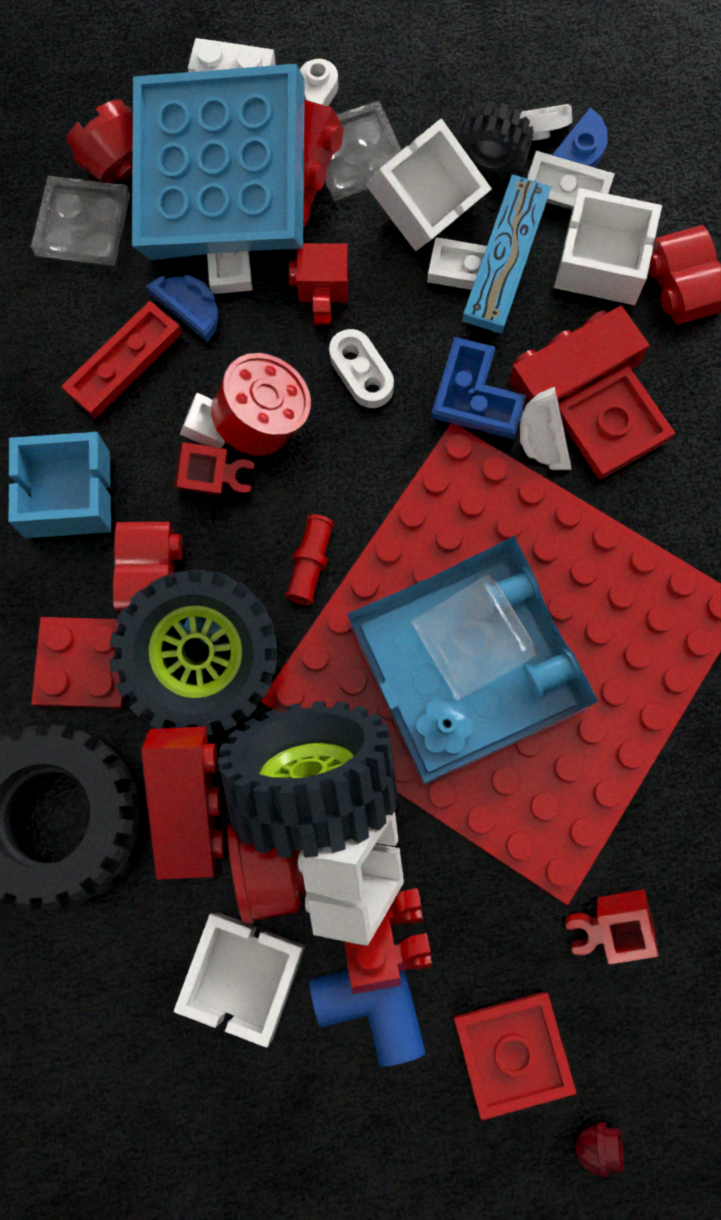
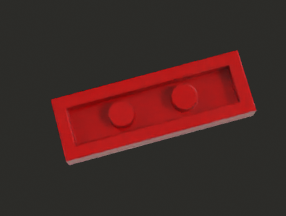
M149 301L61 386L63 391L92 418L96 419L182 334L180 326Z

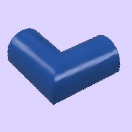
M454 337L431 417L435 420L514 440L526 395L485 385L495 353L494 346Z
M348 968L309 979L313 1006L319 1027L323 1028L367 1016L379 1066L405 1063L426 1054L405 970L399 971L401 986L353 994Z

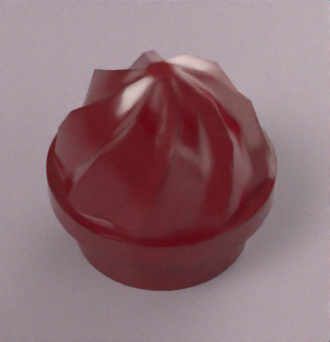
M599 1122L597 1125L582 1131L578 1137L575 1150L586 1170L600 1175L602 1178H610L611 1172L624 1171V1152L620 1128H607L605 1122Z

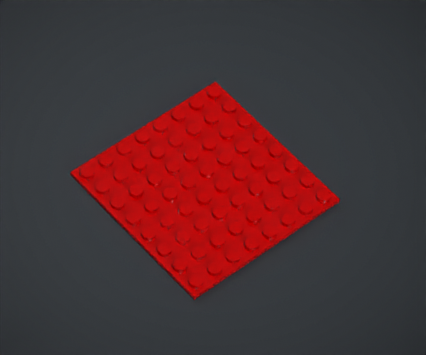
M450 424L273 681L265 698L262 697L260 702L272 710L276 709L279 714L289 711L288 705L300 703L301 709L310 708L315 701H325L326 707H333L336 702H345L349 704L350 711L357 706H362L368 709L369 716L376 713L382 718L383 725L386 724L389 730L397 793L568 906L721 651V583L462 427ZM515 536L537 579L551 618L563 640L575 654L598 702L588 711L423 785L351 630L347 614L428 579Z

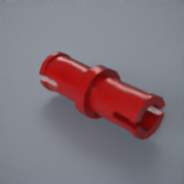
M317 514L307 516V524L300 548L296 549L293 553L292 561L295 563L288 590L285 593V598L288 601L304 606H310L313 603L320 571L326 569L328 562L325 552L331 531L334 528V522L331 519Z

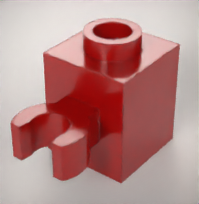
M303 243V248L297 249V260L289 261L290 286H297L299 302H313L314 325H331V302L348 303V244Z
M182 442L179 446L174 489L219 495L221 494L222 483H226L231 490L237 493H246L251 491V486L238 483L235 473L239 468L254 469V463L246 459H240L231 464H225L227 449Z
M645 889L598 897L597 918H592L584 913H574L566 918L567 930L581 928L588 934L585 939L572 941V952L575 955L589 954L598 944H604L608 964L658 957L656 933Z

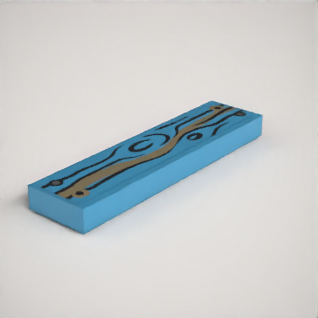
M512 174L463 313L462 322L502 334L551 186Z

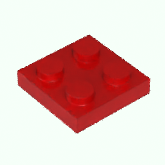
M629 365L558 403L563 427L599 480L669 442L676 434Z
M40 617L31 705L42 708L125 710L126 695L121 697L115 685L120 682L117 672L111 673L109 661L114 657V647L109 646L111 634L117 632L119 623L116 622L117 619Z
M540 992L453 1016L481 1120L576 1094L547 992Z

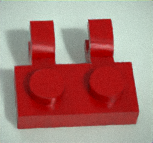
M418 888L397 894L368 946L344 941L353 994L401 986L399 971L432 967L427 933L408 937L400 944L394 945L391 926L423 922Z

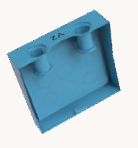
M297 64L133 77L132 247L150 260L220 252L303 248L305 79Z
M515 536L428 579L347 614L351 630L423 785L588 711L598 702L575 654L563 640L543 600L537 579ZM440 699L445 703L452 700L460 701L466 708V716L473 721L474 733L465 739V746L458 754H449L445 750L440 753L429 752L424 746V737L416 731V721L425 714L426 705L431 700ZM444 721L443 726L450 728V723Z

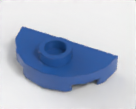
M590 107L552 156L593 168L599 165L607 146V128L602 117Z
M184 275L185 278L172 277L168 279L162 276L146 286L148 293L206 342L210 340L216 331L219 314L214 295L204 282L191 275Z

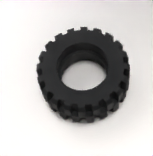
M39 725L25 727L21 736L9 733L0 738L1 904H14L17 909L31 911L79 906L90 902V898L94 895H101L114 886L113 880L116 876L125 875L132 865L128 859L133 850L139 851L143 837L138 836L140 824H146V810L140 808L139 799L144 797L140 783L134 781L132 777L134 770L126 760L116 754L117 751L80 730L75 731L67 726L52 725L50 729ZM54 773L69 775L82 784L88 796L90 820L86 834L74 852L65 859L53 863L34 861L24 853L16 838L14 819L18 803L26 790L37 780Z

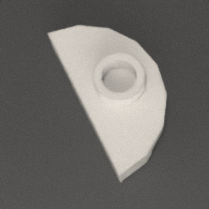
M569 104L522 111L519 119L524 117L529 119V126H533L534 131L532 140L545 139L550 137V130L559 129L572 123V107Z
M555 387L538 393L526 405L520 418V442L527 456L549 465V469L571 470Z

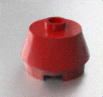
M113 100L97 107L96 110L99 116L91 120L84 129L77 122L70 130L66 139L73 151V161L103 184L126 180L132 177L133 111L128 105L125 106L122 100Z

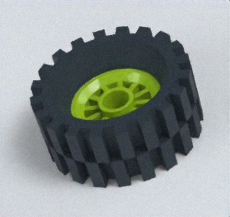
M205 570L176 572L150 582V585L139 590L130 599L131 603L127 608L121 610L116 620L119 623L117 632L111 634L109 647H114V657L109 661L111 673L117 672L120 682L115 685L121 697L127 694L133 701L129 708L138 717L142 712L152 718L149 725L157 729H162L164 725L172 728L206 726L208 736L213 735L214 729L224 727L226 731L236 726L238 719L244 715L248 717L257 708V703L262 697L265 698L271 686L273 674H275L277 643L273 622L266 611V607L244 584L219 572L214 573ZM189 617L190 633L180 620ZM197 617L207 618L202 631H198ZM213 621L221 626L214 634H208ZM172 626H174L182 639L168 634ZM223 634H227L230 642L215 644V640ZM191 638L204 640L209 646V657L202 662L190 660L185 654L187 640ZM164 641L177 646V649L163 650ZM231 650L230 659L216 654L217 651ZM178 656L179 660L168 667L165 658ZM211 661L225 666L226 669L220 674ZM183 665L186 668L182 677L179 678L173 672ZM203 668H206L212 676V680L205 682ZM192 670L196 671L197 683L187 681Z
M315 701L312 703V707L302 709L300 703L288 705L289 711L279 714L274 709L264 713L265 720L258 721L254 718L244 723L245 732L234 730L228 736L230 744H222L219 750L221 757L218 758V765L231 825L234 833H238L240 841L246 846L254 842L255 851L267 854L273 847H276L278 857L291 858L294 850H303L304 858L318 856V848L330 846L332 853L346 849L345 841L352 838L358 844L368 839V828L380 830L387 823L386 815H393L396 809L395 800H398L389 730L386 724L383 725L380 716L376 713L369 716L368 709L362 706H357L350 711L349 704L345 702H336L333 707H326L325 701Z

